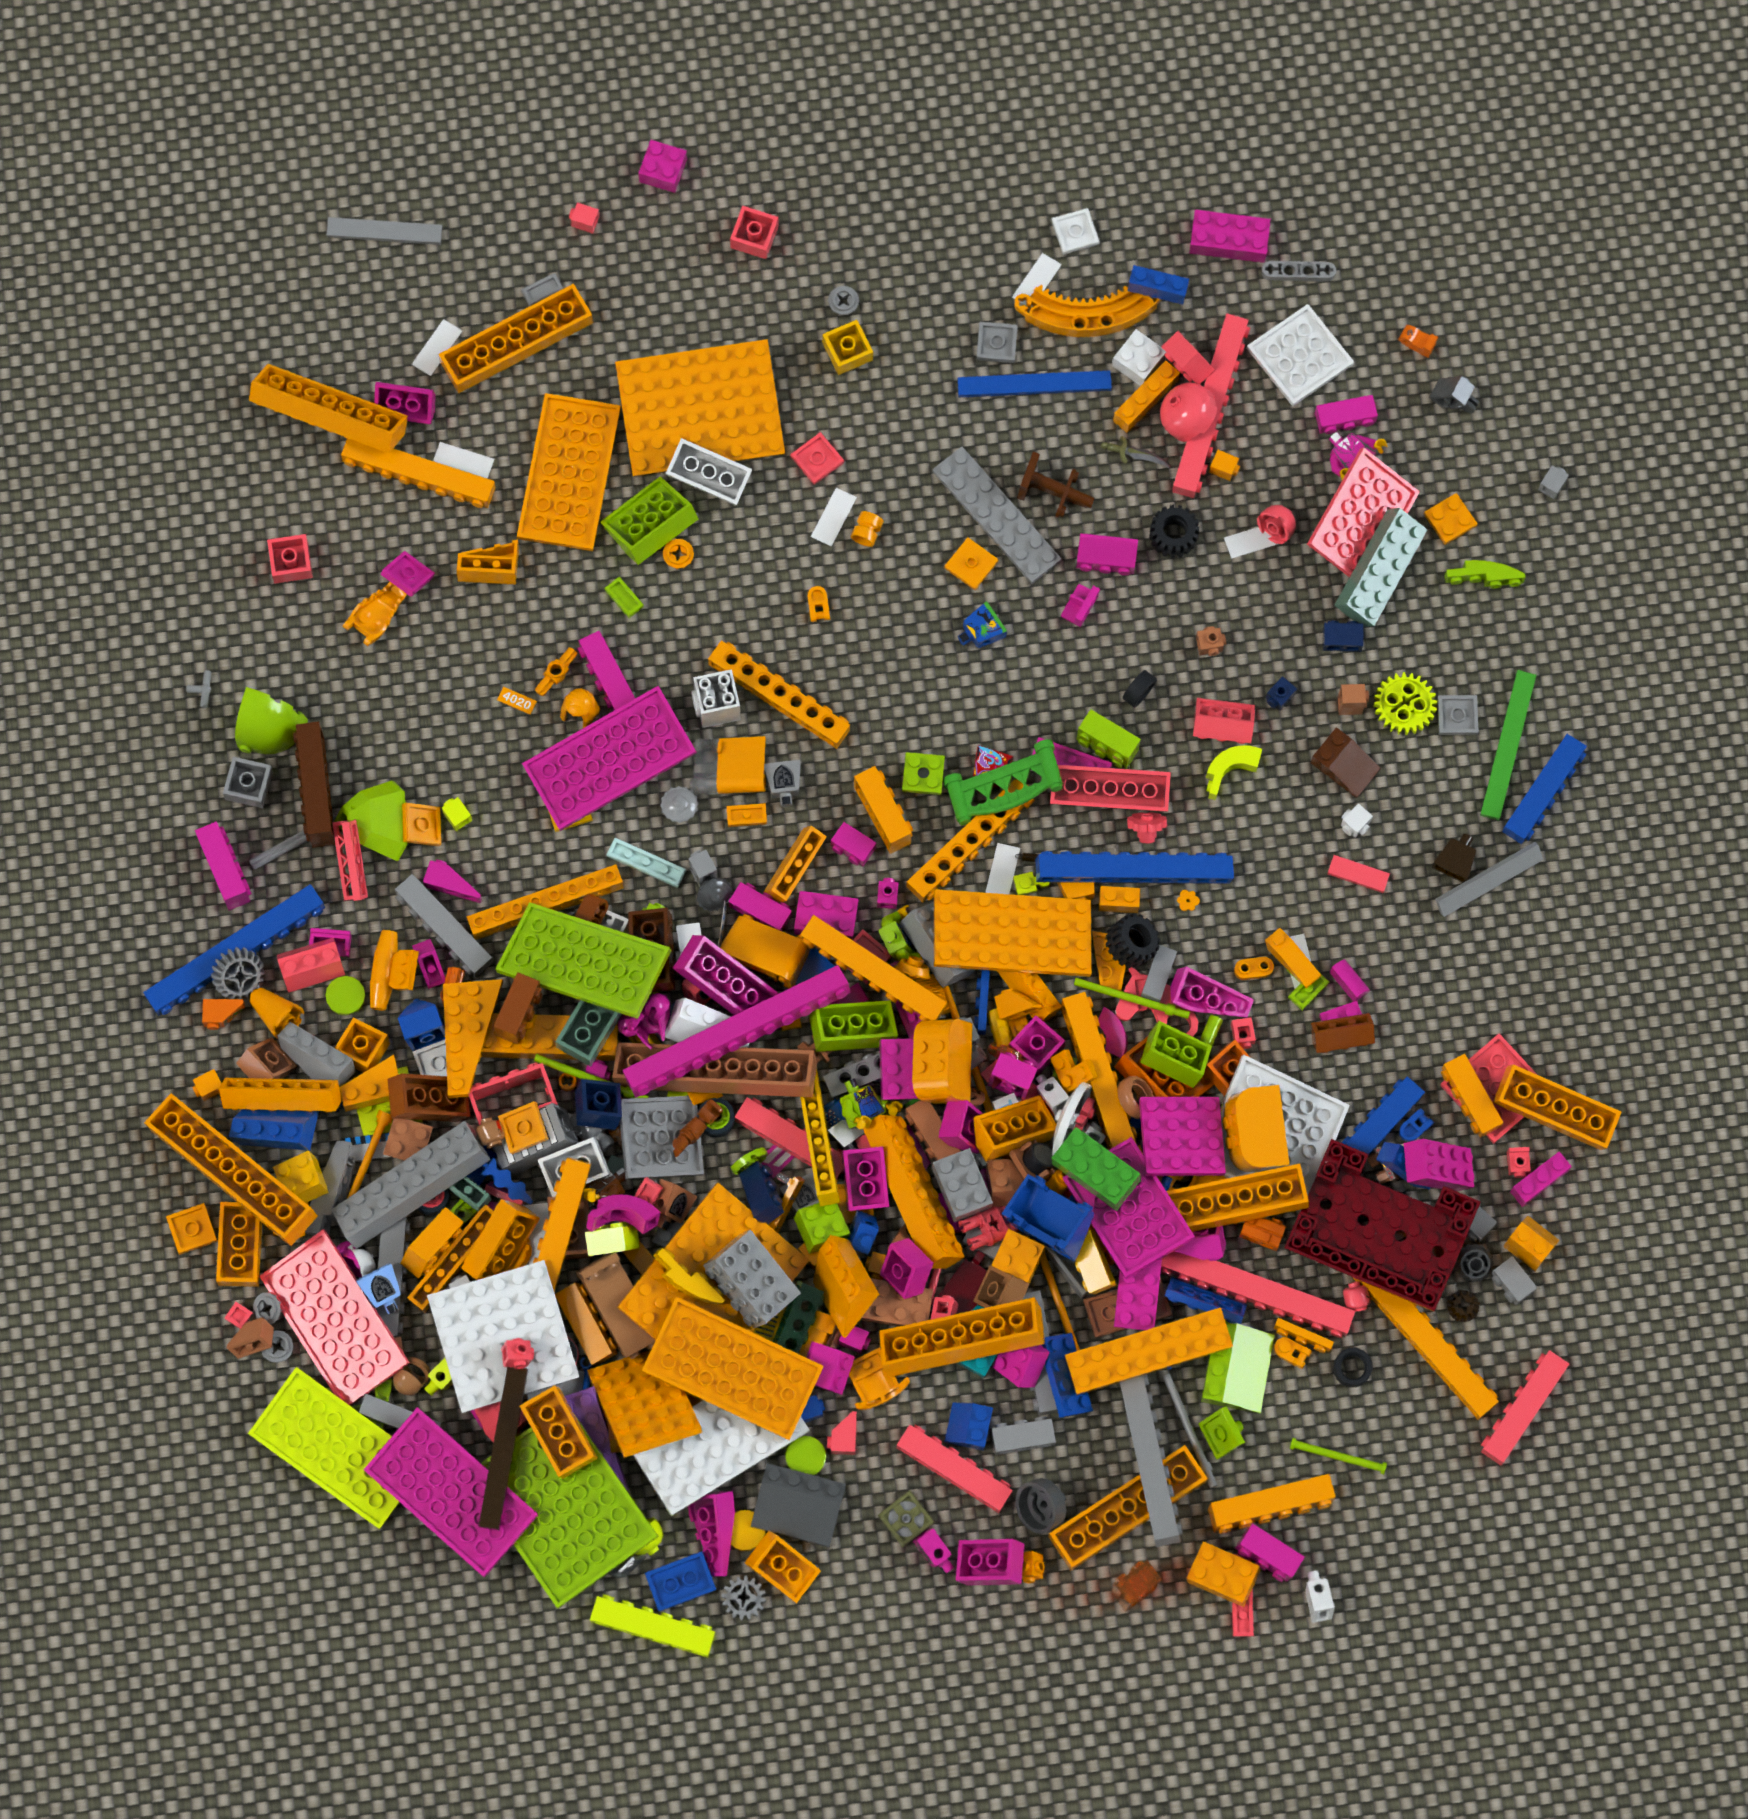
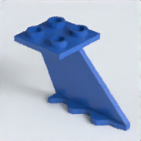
M483 1146L490 1161L467 1175V1177L479 1186L488 1175L494 1180V1185L497 1188L505 1187L508 1189V1197L511 1200L521 1199L531 1205L533 1201L526 1193L525 1184L521 1181H511V1172L508 1169L498 1170L496 1167L497 1154L491 1149H487V1146Z

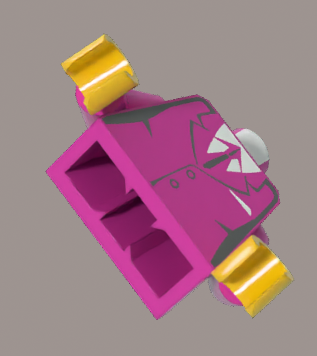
M1338 432L1334 433L1329 438V441L1335 446L1330 454L1332 472L1343 480L1360 448H1365L1375 456V450L1382 454L1384 452L1382 447H1388L1386 441L1382 438L1374 440L1354 435L1353 433L1344 439Z

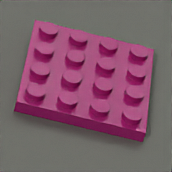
M1140 1097L1139 1106L1145 1176L1225 1175L1219 1097Z

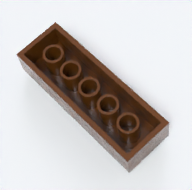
M319 721L296 724V732H293V738L297 748L295 756L299 766L297 774L301 784L299 793L303 803L301 811L305 821L303 823L304 834L306 835L307 842H311L312 848L335 845L324 734Z

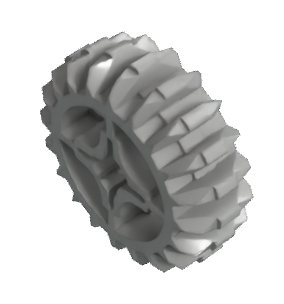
M235 947L234 952H232L231 949H228L227 955L221 953V960L215 959L218 965L212 966L213 971H215L211 973V977L214 979L212 983L223 997L228 996L229 999H234L236 996L237 999H241L242 995H244L245 998H248V993L253 992L255 987L260 988L258 982L264 981V978L261 976L265 974L264 964L260 961V957L255 955L252 950L248 951L243 947L240 951L238 947ZM242 961L251 963V968L243 966ZM224 980L233 981L234 986L225 984Z

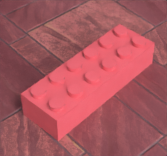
M1058 765L1063 788L1057 792H1052L1050 789V804L1168 812L1171 772Z

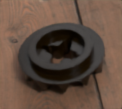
M1459 1290L1448 1299L1447 1309L1450 1316L1456 1321L1468 1322L1477 1316L1479 1302L1476 1295L1472 1294L1469 1290ZM1462 1299L1466 1304H1471L1466 1308V1314L1462 1308L1457 1307L1461 1304Z

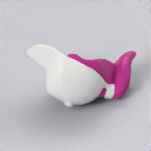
M349 1241L342 1242L336 1246L356 1277L361 1278L376 1269L373 1255L368 1251L356 1249Z

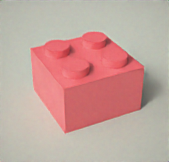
M742 206L730 238V248L767 259L779 227V217Z
M1179 331L1161 346L1166 351L1164 356L1190 383L1194 381L1197 384H1201L1215 370Z
M306 534L267 540L274 584L313 578Z

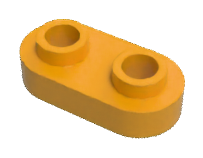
M1268 957L1242 959L1236 963L1234 973L1240 980L1266 978L1272 974L1274 964ZM1265 963L1268 968L1262 969L1261 964ZM1246 966L1248 971H1242L1241 967Z

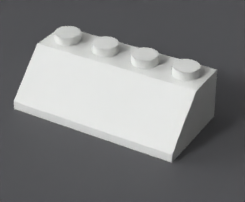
M681 998L675 1002L665 1032V1038L679 1043L731 1016L690 999ZM749 1043L741 1046V1048H747Z

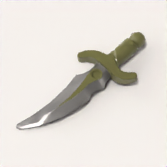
M1123 436L1120 437L1122 445L1107 442L1101 443L1102 449L1119 453L1121 461L1125 464L1128 461L1125 455H1129L1134 459L1151 461L1170 468V465L1158 455L1145 449L1127 446V440Z

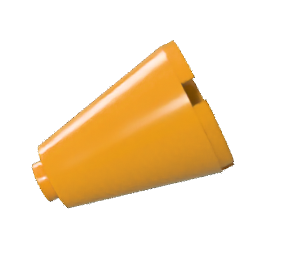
M264 988L254 989L250 994V1004L276 1039H278L279 1033L289 1022L297 1026L300 1025L302 1021L300 1015L301 1013L304 1014L301 1006Z

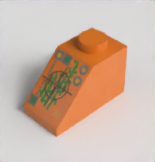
M203 999L202 1023L204 1027L210 1030H218L219 1027H225L245 1008L243 999Z

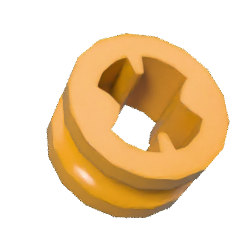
M562 1073L559 1077L560 1088L564 1091H572L577 1085L576 1077ZM564 1078H572V1085H563L562 1083H564Z

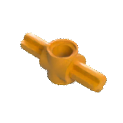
M569 647L559 660L555 659L548 664L547 670L543 673L545 677L535 688V692L538 695L544 696L553 684L557 685L564 680L565 674L569 671L568 666L578 654L573 648ZM553 669H560L561 673L553 675L551 671Z

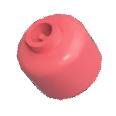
M1360 1281L1348 1283L1349 1287L1343 1290L1346 1308L1355 1312L1366 1310L1367 1306L1371 1303L1368 1288L1365 1285H1360Z

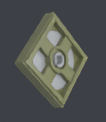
M910 1490L878 1514L879 1519L902 1548L935 1523Z

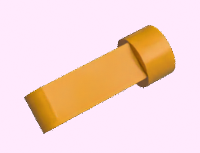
M811 1309L805 1325L808 1328L798 1352L799 1355L807 1357L812 1341L825 1345L828 1336H832L836 1326L832 1316Z

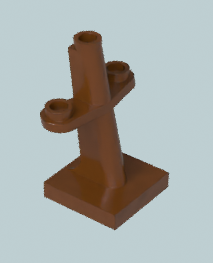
M1032 453L1019 488L1017 499L1024 501L1029 488H1036L1059 497L1061 501L1055 515L1057 518H1063L1067 508L1063 506L1065 500L1086 509L1087 507H1092L1095 497L1070 487L1072 482L1076 484L1079 475L1076 469H1072L1067 485L1036 472L1040 454Z

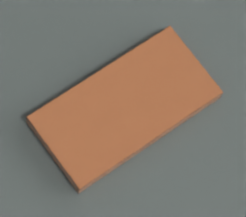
M1161 1278L1155 1321L1172 1316ZM1117 1290L1083 1299L1095 1339L1127 1330L1126 1328L1114 1327Z

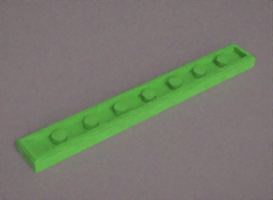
M1517 670L1480 816L1500 820L1536 679L1535 674Z

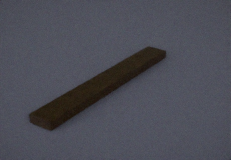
M507 1367L479 1528L500 1530L521 1414L520 1405L523 1403L528 1369L526 1368L514 1369V1367Z

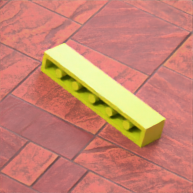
M608 1595L597 1596L590 1617L591 1623L700 1656L709 1657L715 1637L712 1627L704 1624L698 1627L692 1625V1621L684 1618L678 1621L672 1619L673 1615L664 1612L658 1615L653 1613V1609L644 1606L638 1609L633 1607L634 1604L622 1600V1603L614 1601L613 1597Z

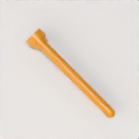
M381 1110L378 1111L376 1116L378 1118L376 1121L378 1122L347 1198L359 1191L384 1128L392 1122L391 1114Z

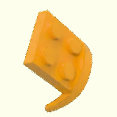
M880 1347L855 1359L849 1373V1378L862 1401L855 1403L858 1410H869L886 1403L903 1392L910 1383L908 1377L898 1383L895 1376H888L882 1367Z

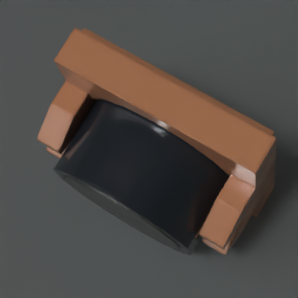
M1036 1140L1028 1141L1020 1148L1013 1149L1009 1153L1024 1179L1027 1174L1033 1177L1038 1175L1047 1182L1056 1171L1054 1165H1052V1149L1046 1144L1037 1143Z

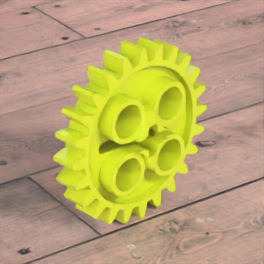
M1403 672L1402 677L1399 678L1396 673L1394 680L1388 677L1387 683L1382 681V688H1377L1376 692L1378 694L1374 696L1377 702H1374L1373 707L1378 708L1375 714H1381L1378 721H1385L1384 728L1390 725V732L1396 728L1398 734L1401 733V730H1404L1406 735H1408L1409 730L1416 734L1417 728L1423 731V724L1429 726V720H1433L1434 715L1432 713H1436L1437 710L1433 706L1437 705V700L1432 699L1435 698L1436 693H1430L1432 686L1426 687L1427 680L1422 683L1420 682L1421 676L1413 679V673L1406 677L1405 672ZM1410 688L1413 693L1406 694L1403 689ZM1387 698H1394L1397 703L1391 704L1387 701ZM1402 702H1404V703L1409 702V705H1408V706H1407L1406 704H1404V705L1401 706ZM1421 704L1424 709L1418 710L1414 705ZM1398 714H1405L1407 716V719H1400L1398 717Z

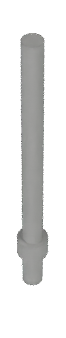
M1166 1374L1163 1376V1379L1199 1461L1200 1468L1208 1478L1207 1483L1209 1487H1216L1217 1483L1212 1474L1213 1468L1210 1462H1207L1170 1374Z

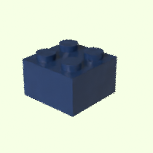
M581 1079L575 1091L577 1126L616 1130L622 1118L620 1083Z

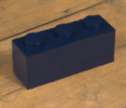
M756 1161L740 1173L739 1176L753 1217L761 1223L769 1224L784 1213L783 1201L778 1195V1187L773 1181V1172L770 1167Z

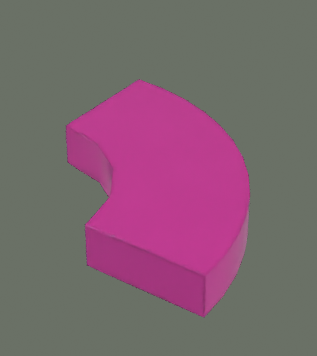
M1103 1007L1098 1021L1099 1027L1106 1036L1105 1051L1121 1058L1127 1051V1035L1123 1023L1114 1012Z

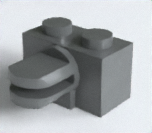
M1462 375L1439 378L1429 397L1441 408H1461L1468 413H1474L1476 406L1479 404V401L1471 395L1475 386L1469 382L1470 380Z

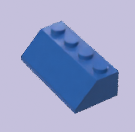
M242 1109L233 1118L229 1138L239 1145L310 1151L319 1112Z

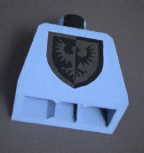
M391 1263L356 1280L375 1308L383 1305L387 1314H391L399 1309L394 1299L399 1297L401 1293Z

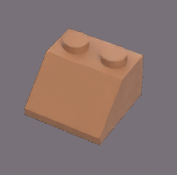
M272 1037L247 1048L236 1063L248 1078L284 1079L297 1067Z

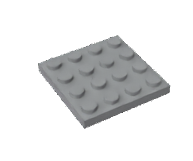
M689 1096L621 1099L622 1118L620 1120L625 1180L645 1179V1177L665 1178L704 1175L701 1138L694 1144H690L678 1157H675L673 1152L675 1149L672 1144L673 1140L679 1136L680 1130L697 1116V1105L692 1104Z

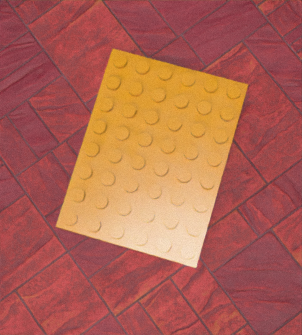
M768 339L615 362L633 477L667 472L681 438L732 461L785 454Z
M719 1183L713 1186L664 1247V1250L668 1249L675 1256L674 1260L678 1264H683L689 1270V1275L696 1271L698 1273L701 1272L708 1278V1283L718 1288V1284L714 1279H710L707 1276L703 1265L735 1237L749 1230L754 1233L792 1282L809 1262L801 1252L768 1224L756 1220L753 1217L752 1211ZM657 1259L652 1262L617 1306L620 1311L655 1340L676 1297L748 1331L753 1332L756 1329L749 1327L744 1322L742 1314L731 1306V1301L726 1295L722 1296L725 1301L716 1305L697 1300L679 1291L661 1276L666 1269Z

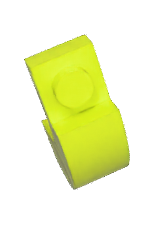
M1243 745L1231 747L1221 752L1212 761L1207 771L1206 778L1210 779L1206 789L1207 792H1210L1208 798L1216 800L1221 780L1229 771L1244 769L1256 773L1262 749Z

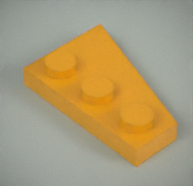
M1092 931L1099 985L1121 991L1126 966L1125 964L1121 966L1119 961H1115L1113 955L1109 954V947H1106L1107 940L1105 939L1107 933Z

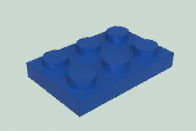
M703 1552L645 1573L659 1612L717 1591Z

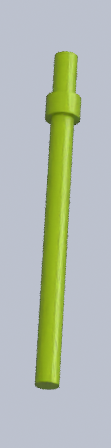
M1075 978V986L1165 1012V1015L1189 1018L1190 1011L1177 1008L1173 1004L1168 1003L1166 1005Z
M536 1054L534 1059L535 1062L543 1063L545 1066L580 1079L610 1082L539 1054ZM620 1085L621 1094L624 1098H635L629 1086L623 1087ZM643 1095L637 1098H648L649 1096Z

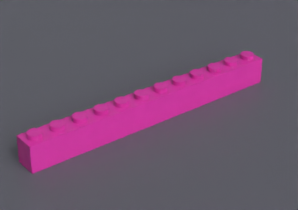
M837 965L623 1069L625 1079L635 1098L646 1095L651 1090L662 1087L673 1079L681 1078L686 1073L699 1069L712 1060H718L721 1056L736 1051L741 1046L752 1043L761 1036L771 1034L776 1029L789 1025L802 1016H808L811 1012L824 1008L837 999L846 997L847 994L851 993L849 983Z

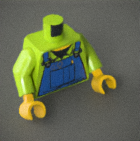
M905 905L898 911L883 917L881 920L882 928L878 930L889 954L896 961H900L902 958L908 959L909 956L923 959L915 951L909 937L899 924L901 922L900 919L903 920L909 914L906 911L909 905Z
M855 1078L844 1083L849 1094L841 1097L840 1103L842 1106V1116L846 1118L849 1129L855 1126L858 1129L869 1128L872 1118L885 1113L887 1109L890 1115L895 1116L903 1107L899 1101H893L890 1104L888 1100H881V1097L874 1092L870 1085L860 1089Z

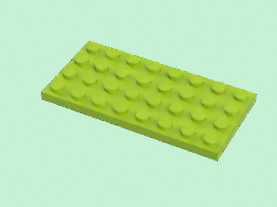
M529 902L495 970L499 974L515 978L517 972L540 981V987L638 1019L671 953V949L652 941Z

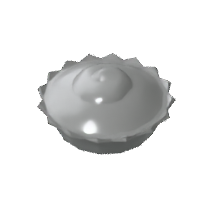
M671 787L661 798L660 806L662 813L672 822L681 823L688 821L698 811L697 806L699 803L697 802V796L693 794L692 790H688L687 787Z

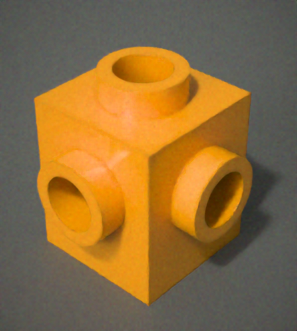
M1034 1551L1024 1552L1023 1583H1035V1580L1043 1579L1045 1569L1043 1555Z

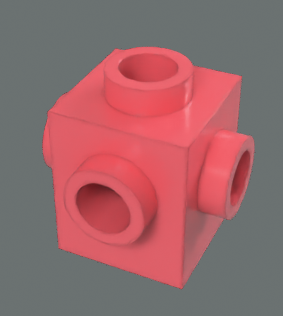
M522 1338L506 1340L501 1348L503 1367L524 1369L534 1359V1349L531 1347L530 1340H523Z

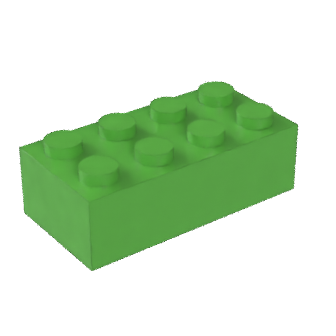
M1075 1127L1052 1156V1165L1115 1211L1120 1208L1141 1181V1174L1077 1127Z

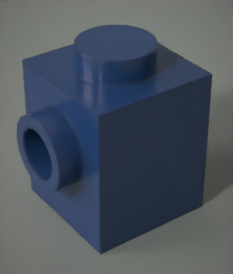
M1282 676L1267 692L1265 699H1267V703L1272 708H1277L1281 711L1295 696L1297 688Z

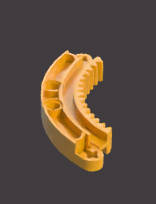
M1043 285L1035 287L1031 296L1027 294L1016 296L1014 307L1017 312L1025 316V321L1048 332L1071 337H1096L1122 331L1142 321L1157 309V305L1162 299H1152L1150 296L1129 292L1128 287L1124 286L1123 292L1117 290V295L1112 292L1110 298L1104 295L1103 300L1097 297L1096 302L1092 298H1089L1087 303L1084 298H1082L1081 302H1078L1077 298L1071 302L1069 296L1063 300V295L1056 298V292L1049 295V289L1042 291ZM1024 300L1026 301V306H1025V305L1019 306V304H1020L1019 301H1021V302H1023ZM1108 321L1111 324L1109 326H1105L1102 324V322ZM1080 323L1084 327L1077 328L1075 324Z

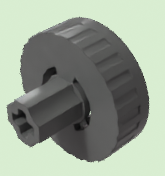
M1037 1478L1023 1484L1018 1489L1015 1501L1016 1510L1020 1520L1030 1531L1038 1534L1049 1532L1061 1526L1066 1516L1065 1501L1067 1499L1065 1494L1052 1481Z

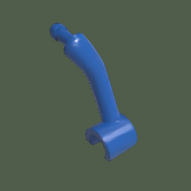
M585 1357L580 1360V1365L584 1369L583 1390L590 1388L587 1370L593 1366L591 1363L589 1366H583Z

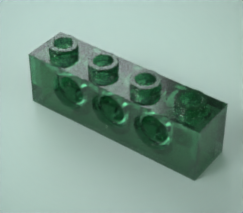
M797 1281L796 1287L801 1294L787 1305L772 1342L786 1348V1341L792 1338L793 1345L787 1349L801 1355L799 1351L802 1344L804 1345L808 1340L809 1334L807 1332L809 1327L815 1323L817 1308L821 1307L824 1301V1291ZM804 1301H808V1309L802 1311L801 1304ZM800 1319V1328L794 1329V1322Z

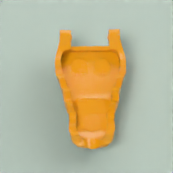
M389 581L382 590L372 593L369 598H365L361 603H358L350 617L343 624V628L349 630L354 627L366 636L363 642L366 646L373 644L384 634L400 603L407 594Z

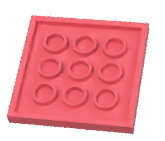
M1500 1033L1469 1059L1492 1103L1507 1066L1514 1064L1536 1074ZM1444 1080L1440 1086L1459 1107L1462 1106L1459 1099H1455L1452 1095V1087L1449 1081L1446 1082ZM1493 1103L1504 1122L1500 1128L1486 1135L1495 1144L1518 1124L1524 1116Z

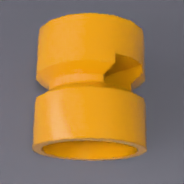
M862 511L857 520L858 525L852 531L851 538L858 544L873 547L878 537L876 533L880 532L884 520L874 513Z

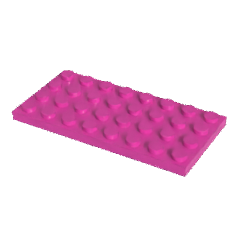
M657 686L523 762L522 765L561 831L697 752L660 687Z
M418 1407L363 1469L483 1577L487 1576L539 1515L507 1487L500 1530L479 1528L489 1470Z

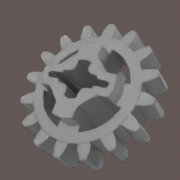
M737 1576V1582L734 1583L730 1580L731 1586L724 1587L727 1594H722V1598L727 1601H724L722 1605L728 1606L726 1613L733 1612V1619L738 1615L740 1616V1621H743L744 1616L751 1620L752 1614L756 1617L758 1616V1609L763 1611L764 1607L760 1604L766 1602L765 1598H761L765 1594V1590H759L762 1584L755 1585V1578L748 1581V1576H745L744 1580ZM741 1585V1589L739 1591L732 1592L736 1587ZM749 1586L756 1591L757 1595L751 1594ZM744 1590H746V1596L750 1599H747L744 1607H742L741 1599L738 1597H742ZM730 1601L737 1603L739 1611L732 1606ZM756 1604L753 1609L746 1611L748 1606Z

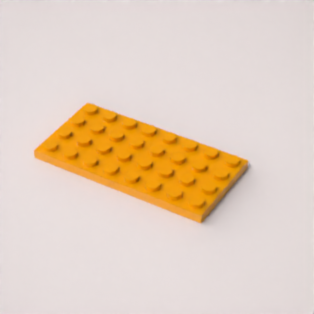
M545 393L517 539L587 551L594 550L621 405Z
M935 889L934 967L1090 977L1092 974L1091 900Z
M676 1297L641 1371L786 1440H790L824 1366Z

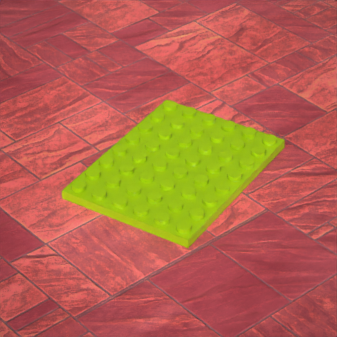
M579 1420L578 1422L598 1459L564 1479L559 1478L530 1427L516 1437L507 1486L539 1514L517 1539L514 1546L557 1609L659 1537ZM491 1456L481 1463L488 1470Z

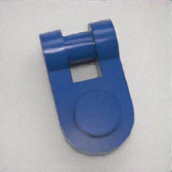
M1421 1108L1400 1127L1399 1136L1403 1141H1415L1435 1123L1431 1118L1428 1119L1424 1115L1425 1112ZM1419 1120L1423 1125L1419 1127L1415 1121Z

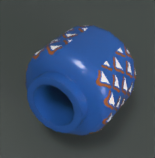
M834 1098L824 1106L826 1121L831 1127L841 1120H846L842 1116L840 1099L836 1100Z

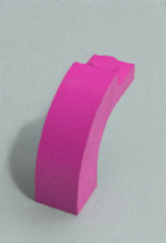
M611 1195L598 1200L597 1209H593L588 1214L586 1228L593 1232L609 1222L624 1221L633 1225L644 1234L658 1226L660 1211L649 1202L638 1197Z

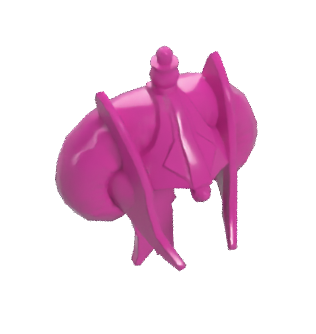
M661 993L652 994L644 1005L638 1019L623 1014L617 1023L620 1033L627 1037L637 1035L650 1050L653 1048L648 1041L649 1034L658 1033L661 1035L662 1041H665V1030L670 1017V1002L667 995Z

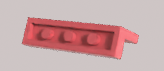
M354 819L332 822L344 900L357 901L368 897L357 821ZM341 825L344 837L339 832V826ZM344 845L346 848V855L343 854L342 847ZM347 864L349 868V875L345 871V867L347 866ZM350 884H351L352 894H353V895H349L348 886H349Z

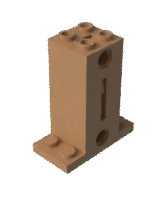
M609 1253L575 1273L584 1285L622 1357L633 1359L641 1354V1349L645 1347L646 1349H651L656 1340L617 1308L633 1285L624 1271L617 1253Z

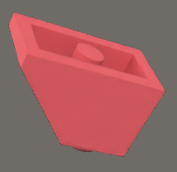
M852 1411L832 1430L831 1436H827V1448L831 1449V1454L855 1455L857 1411Z

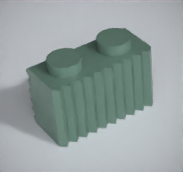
M467 1176L449 1187L450 1191L477 1212L484 1205L488 1206L492 1201L490 1194Z

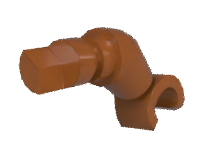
M709 1099L698 1111L697 1115L699 1117L695 1116L680 1130L679 1136L673 1140L675 1157H678L690 1144H694L708 1127L706 1123L711 1125L723 1112V1109L714 1100Z

